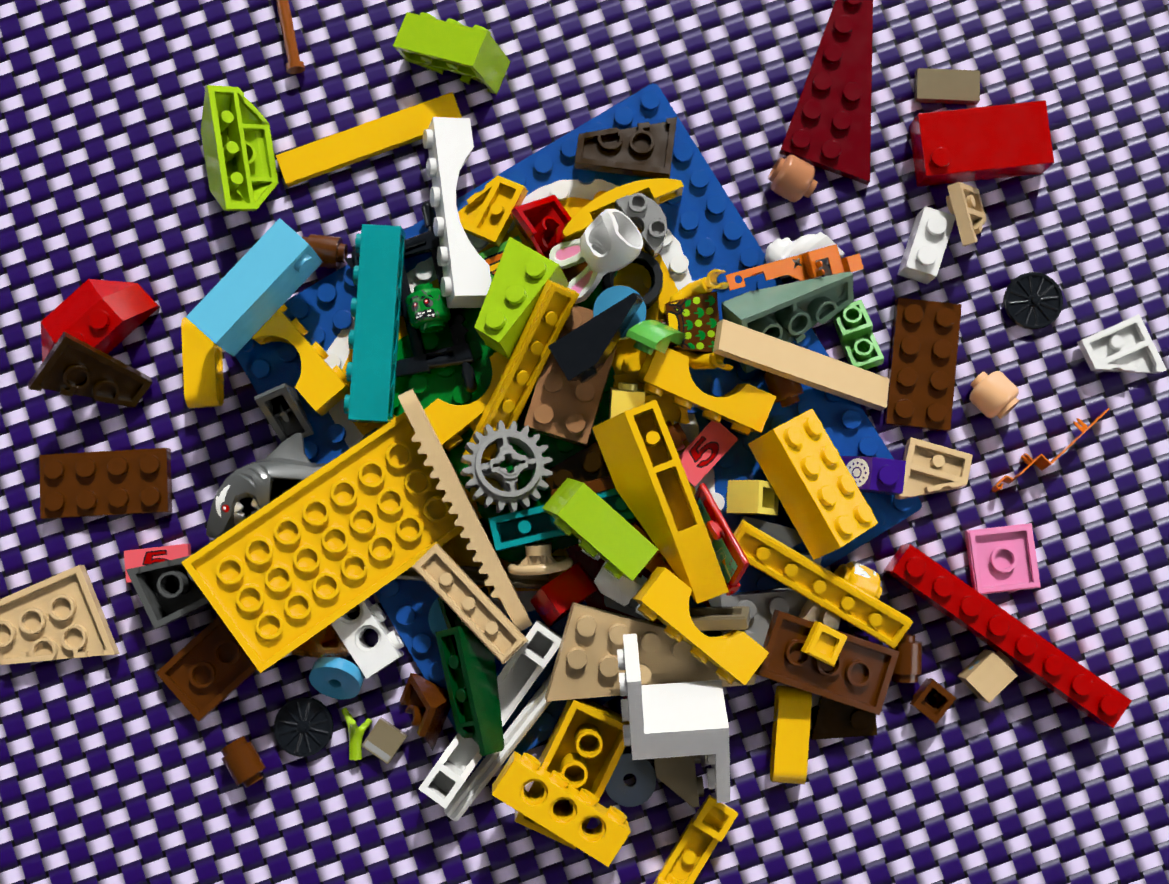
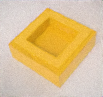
M815 621L801 651L834 667L848 636Z

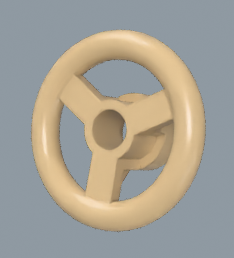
M538 542L525 545L526 557L510 563L507 569L512 575H542L567 570L572 567L573 560L568 556H552L551 542Z

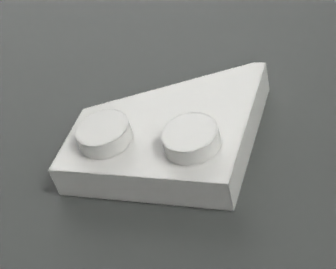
M1140 314L1077 342L1091 371L1158 374L1167 370Z

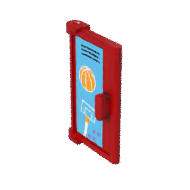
M705 483L699 485L694 497L729 591L726 595L730 596L740 588L741 584L739 581L750 563Z

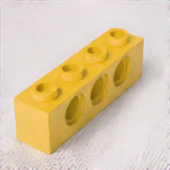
M514 751L492 784V796L609 867L631 833L629 823L626 820L627 816L616 807L610 806L607 809L599 804V799L587 789L581 788L579 791L570 786L569 779L555 770L550 773L541 768L540 761L526 752L521 755ZM532 781L539 782L543 786L542 790L535 794L527 792L524 787ZM565 799L570 801L572 805L566 811H558L554 808V804L559 800ZM591 817L600 820V824L594 829H588L582 825L586 819Z

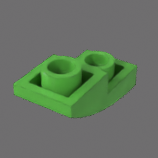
M862 300L852 302L832 317L842 348L850 365L867 370L884 363V356L872 332L873 324Z
M656 320L639 322L628 329L626 333L627 337L636 341L633 347L652 355L654 349L665 354L670 341L681 345L686 335Z

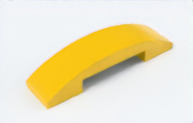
M655 178L639 180L613 188L593 199L574 215L563 230V239L566 242L581 238L587 227L593 222V219L606 209H615V201L626 195L642 193L659 205L682 195L684 185L681 180Z
M709 795L680 836L653 884H693L718 842H722L738 816V812L724 803H717L716 798Z

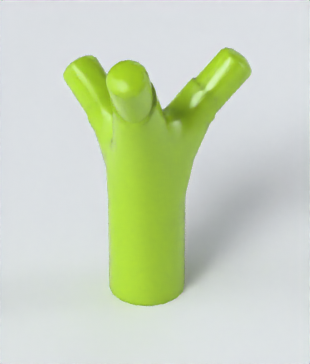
M343 708L341 712L345 717L349 734V760H361L363 735L371 725L372 720L367 718L358 727L348 709Z

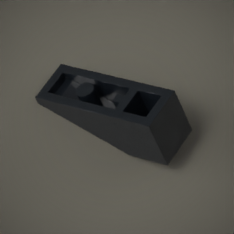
M636 293L630 294L548 346L568 381L579 380L581 383H584L598 374L596 369L606 362L644 301L641 295Z

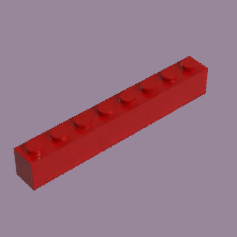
M901 545L884 569L887 574L991 648L1001 651L1012 663L1098 724L1114 728L1132 700L913 545Z

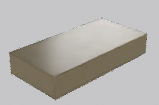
M917 68L915 71L914 102L977 105L980 101V71Z
M750 607L689 608L691 619L700 631L748 630L750 622Z

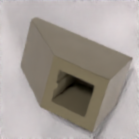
M700 755L653 759L656 777L690 806L699 807L698 797H704L702 776L696 777L695 764L701 763Z

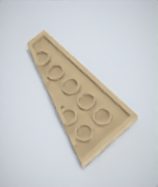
M85 565L75 566L0 599V665L120 654Z
M572 602L545 700L549 702L620 696L619 673H625V670H618L617 649H624V634H637L641 685L721 680L722 687L744 685L733 682L730 685L715 673L718 668L709 660L704 664L689 652L692 646L683 639L678 643L663 631L666 627L665 625ZM754 673L746 685H754L757 674Z

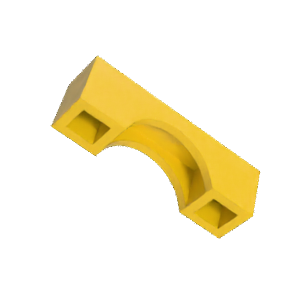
M283 304L252 338L260 345L271 342H285L297 349L301 359V374L295 388L311 407L323 416L340 402L346 394L350 393L349 387L345 384L348 382L346 374L337 365L333 369L325 361L329 355L317 341L312 345L304 337L308 333L306 328L297 318L290 321L284 314L288 308Z
M667 348L665 354L655 349L652 355L647 354L636 380L645 385L644 391L658 397H662L663 393L674 397L673 404L687 410H691L692 406L703 410V417L720 423L721 419L732 423V430L749 436L750 432L762 433L776 399L775 395L748 383L737 384L730 392L719 397L708 395L701 391L692 380L689 371V357L670 348Z
M496 352L489 357L492 366L491 383L484 395L478 400L466 405H453L438 398L424 409L439 441L448 452L463 441L461 435L470 428L475 431L509 360L502 354Z
M657 566L633 597L640 604L637 610L652 622L657 618L665 624L666 627L663 631L676 642L680 643L683 639L692 646L689 652L704 664L708 660L718 668L715 673L730 685L733 682L746 685L769 652L743 631L731 630L723 635L713 637L703 634L695 626L690 616L689 599L692 589L667 568Z

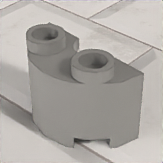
M642 193L626 195L616 200L615 209L628 216L642 230V247L655 259L662 251L667 234V220L662 208Z

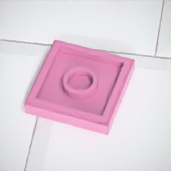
M1032 523L964 531L973 589L981 594L1041 588Z

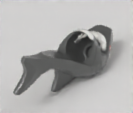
M375 428L374 430L365 434V436L360 441H362L363 439H365L366 437H368L380 428ZM295 433L284 440L265 459L238 468L225 479L213 500L206 535L212 539L218 538L251 515V511L248 509L250 506L258 511L282 495L283 489L294 487L328 463H311L305 454L302 433Z

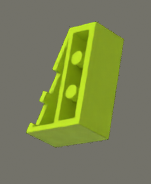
M407 12L393 44V47L406 61L443 74L444 70L462 75L460 81L469 85L472 79L481 82L487 86L488 92L497 95L511 62L492 38L491 32L488 29L479 25H474L473 28L464 26L450 18L446 21L439 20L425 12H421L420 15Z
M510 236L474 326L487 346L508 359L518 342L547 279L565 287L569 285L559 264Z
M567 478L542 507L544 511L555 519L553 523L568 536L572 533L581 541L578 545L593 558L598 555L607 562L603 567L618 580L623 576L633 581L659 550L584 482Z

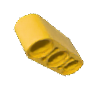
M183 317L181 335L186 405L189 409L222 406L224 403L222 348L210 340L189 319Z
M789 686L776 687L770 758L771 782L805 785L812 707V693Z

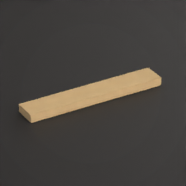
M725 319L717 323L713 353L879 411L887 408L889 378Z

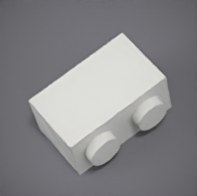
M927 206L917 214L897 275L924 284L930 283L937 277L955 221V215Z

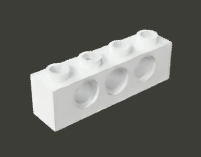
M367 598L358 604L360 606V615L357 619H351L345 613L331 623L366 679L372 677L404 655L401 650L404 647L402 640L394 630L389 632L383 622L386 620L384 612L377 603L372 605ZM368 628L375 630L378 634V642L374 647L368 646L363 639L364 632Z

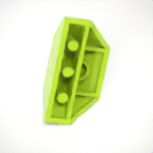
M207 85L204 95L201 137L209 190L224 211H256L279 183L269 122L244 97L245 94L239 87Z

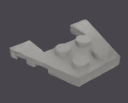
M809 552L800 553L820 565L822 557L813 560ZM791 588L736 592L730 596L724 593L709 599L708 602L710 607H750L748 630L739 631L745 632L763 647L774 610L776 609L798 617L808 598ZM719 630V631H720L721 635H723V634H725V633H727V632H729V631H731V630Z

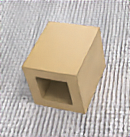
M984 649L957 677L980 700L990 703L1018 675L1010 668L1013 663L1001 651L998 650L995 653L994 651Z

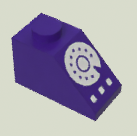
M840 456L849 473L854 478L860 492L893 496L903 494L906 461L878 457Z

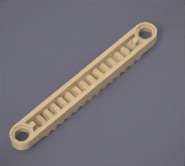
M413 388L398 395V399L415 431L411 440L412 442L421 443L420 448L417 450L418 454H427L428 456L423 464L425 466H433L434 470L431 472L430 477L439 478L440 482L437 484L436 489L445 490L446 494L442 501L451 502L452 504L448 513L458 515L454 524L455 526L464 527L460 536L461 538L470 539L466 548L467 550L476 551L472 556L473 562H482L478 571L480 574H488L484 579L486 586H494L490 591L491 597L500 598L512 623L519 631L532 626L533 624Z

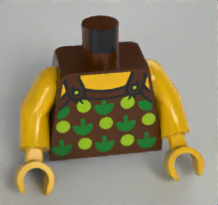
M713 269L707 274V277L691 282L670 297L669 302L665 304V319L656 320L686 334L681 345L670 341L668 348L688 356L689 367L695 370L715 369L718 367L725 371H731L734 367L723 363L725 357L713 353L716 328L719 322L717 291L712 292V290L728 288L729 283L727 282L717 283V277L720 274L726 273L724 270Z

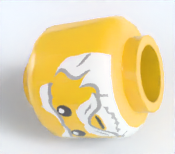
M851 561L847 564H841L834 572V574L879 600L882 594V587L880 586V576L876 571L857 561Z

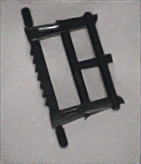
M424 202L421 210L428 231L405 240L404 259L431 252L440 287L441 278L444 276L442 266H438L437 249L440 247L439 236H435L433 231V222L436 214L430 202ZM356 249L353 250L351 258H345L347 264L352 269H354L355 265L359 266L360 253H356ZM403 266L400 317H404L413 357L397 361L396 378L422 373L431 374L432 369L461 365L465 389L469 393H474L478 385L474 368L471 364L475 363L470 345L466 343L465 335L469 330L462 325L466 320L459 313L462 308H450L451 318L448 324L454 346L426 353L420 329L413 328L409 322L405 299L411 294L405 266Z

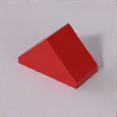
M579 562L542 586L530 602L545 624L551 627L570 612L572 602L582 603L596 592L598 588Z

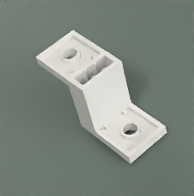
M624 634V649H617L618 670H625V673H619L620 696H627V699H621L622 722L629 721V725H623L624 746H631L632 760L704 755L705 764L712 767L707 768L708 788L715 789L717 803L730 802L729 724L721 680L641 685L637 634Z

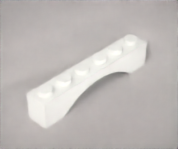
M433 117L428 129H424L423 147L428 149L429 153L426 173L428 178H432L433 186L430 189V205L435 207L436 211L433 231L435 236H439L440 247L437 249L438 266L443 268L444 277L441 278L440 284L441 295L446 297L447 308H482L491 285L490 266L477 253L467 238L460 222L456 205V186L459 172L474 148L470 118Z
M539 620L535 622L525 636L529 641L509 659L497 677L502 727L560 647L562 637ZM457 733L418 789L446 809L481 759L479 745L472 738H463Z

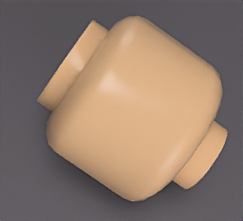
M1000 371L992 372L989 375L982 372L970 384L974 388L969 396L970 401L987 418L997 416L1001 419L1019 403L1017 399L1019 389Z

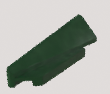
M485 587L480 588L488 596L487 589ZM439 597V605L448 629L435 632L456 731L463 738H472L479 745V754L481 756L502 751L504 749L495 656Z

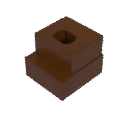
M927 678L912 696L914 699L910 704L930 721L937 724L957 698L934 679ZM928 693L935 698L932 705H929L924 699Z

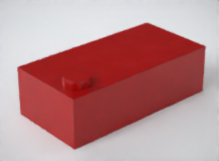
M1046 100L919 113L909 126L917 187L1042 174L1054 163Z

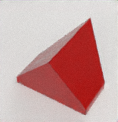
M555 194L517 206L511 211L515 225L531 248L548 259L551 249L557 244L562 243L563 230L572 219Z

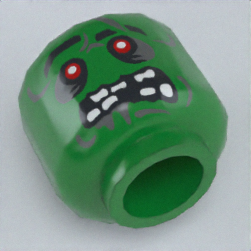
M432 283L415 286L414 292L405 299L409 322L413 328L420 329L421 333L440 331L445 328V323L451 318L450 308H447L446 297L441 295L440 288H433Z

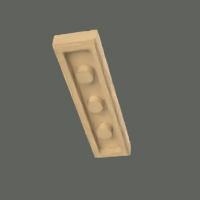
M435 543L412 566L502 664H505L529 641L439 544Z

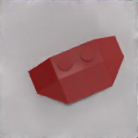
M88 279L41 321L42 363L63 332L108 354L160 306L138 283Z

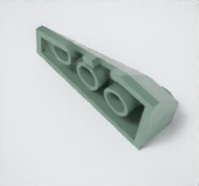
M844 272L749 291L721 302L722 316L725 320L783 341L799 343L806 338L804 334L817 323H826L854 301L853 274L851 272ZM739 362L745 373L758 369Z

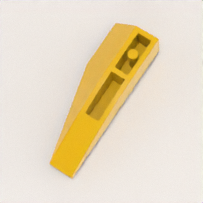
M657 400L627 410L592 427L616 491L659 549L677 577L692 589L691 596L696 604L729 592L699 507Z

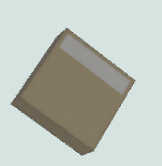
M381 717L361 746L386 764H389L408 735Z

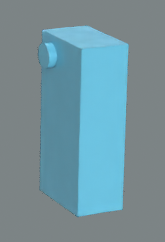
M279 218L186 318L216 345L234 357L323 261L301 236Z

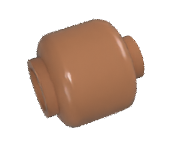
M788 155L785 159L780 157L768 176V180L771 181V190L793 203L799 201L803 196L809 198L818 183L814 180L815 168L795 155Z

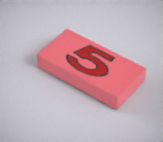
M711 421L679 455L687 479L694 488L738 441V438L721 423Z
M191 544L123 551L126 583L131 582L126 571L127 569L191 556Z

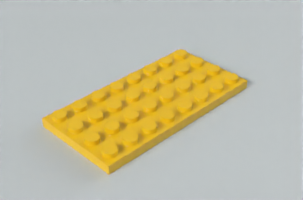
M405 412L181 562L260 673L407 571L435 543L441 547L464 529L463 526H455L454 524L458 515L448 513L449 508L452 506L451 502L442 501L446 494L445 490L436 489L437 484L440 482L439 478L430 477L431 472L434 470L433 466H425L423 464L428 456L427 454H418L417 450L420 448L421 443L412 442L411 438L414 436L415 431ZM473 505V507H474V509H475V511H476V513H477L479 519H481L482 516L479 514V512L477 511V509H476L475 506Z

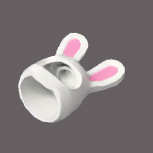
M606 209L587 227L581 238L562 242L554 246L549 253V259L559 264L561 269L570 268L584 261L588 264L568 285V288L579 293L575 304H578L590 296L604 275L618 271L632 263L641 252L643 239L637 226L628 216L616 209Z

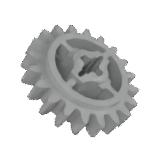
M500 420L496 425V431L489 424L485 425L483 428L485 436L476 431L472 436L476 444L467 442L464 447L471 455H463L460 459L462 463L469 465V467L462 469L460 472L462 476L471 477L465 484V489L476 487L477 491L472 499L476 500L484 496L483 507L487 508L492 502H495L498 513L503 510L505 504L508 505L511 513L517 510V502H519L522 508H528L530 506L529 498L533 501L541 498L537 489L545 491L549 486L542 478H549L553 474L552 471L544 468V466L553 461L550 457L542 456L547 450L548 445L537 446L536 442L539 440L540 434H536L531 438L528 437L529 426H525L519 432L517 431L516 421H513L509 428L506 429L503 421ZM510 443L521 448L526 455L517 453ZM496 444L495 458L489 462L481 463L484 450ZM504 460L508 466L514 467L509 473H507L506 468L500 467ZM531 470L528 484L524 488L517 490L516 483L518 482L519 474ZM484 476L496 480L504 491L493 487Z

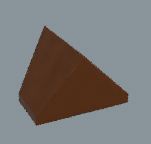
M410 673L400 703L401 705L408 706L405 712L413 715L412 725L419 726L417 730L418 736L425 737L433 751L451 708L449 694L447 690L429 680Z

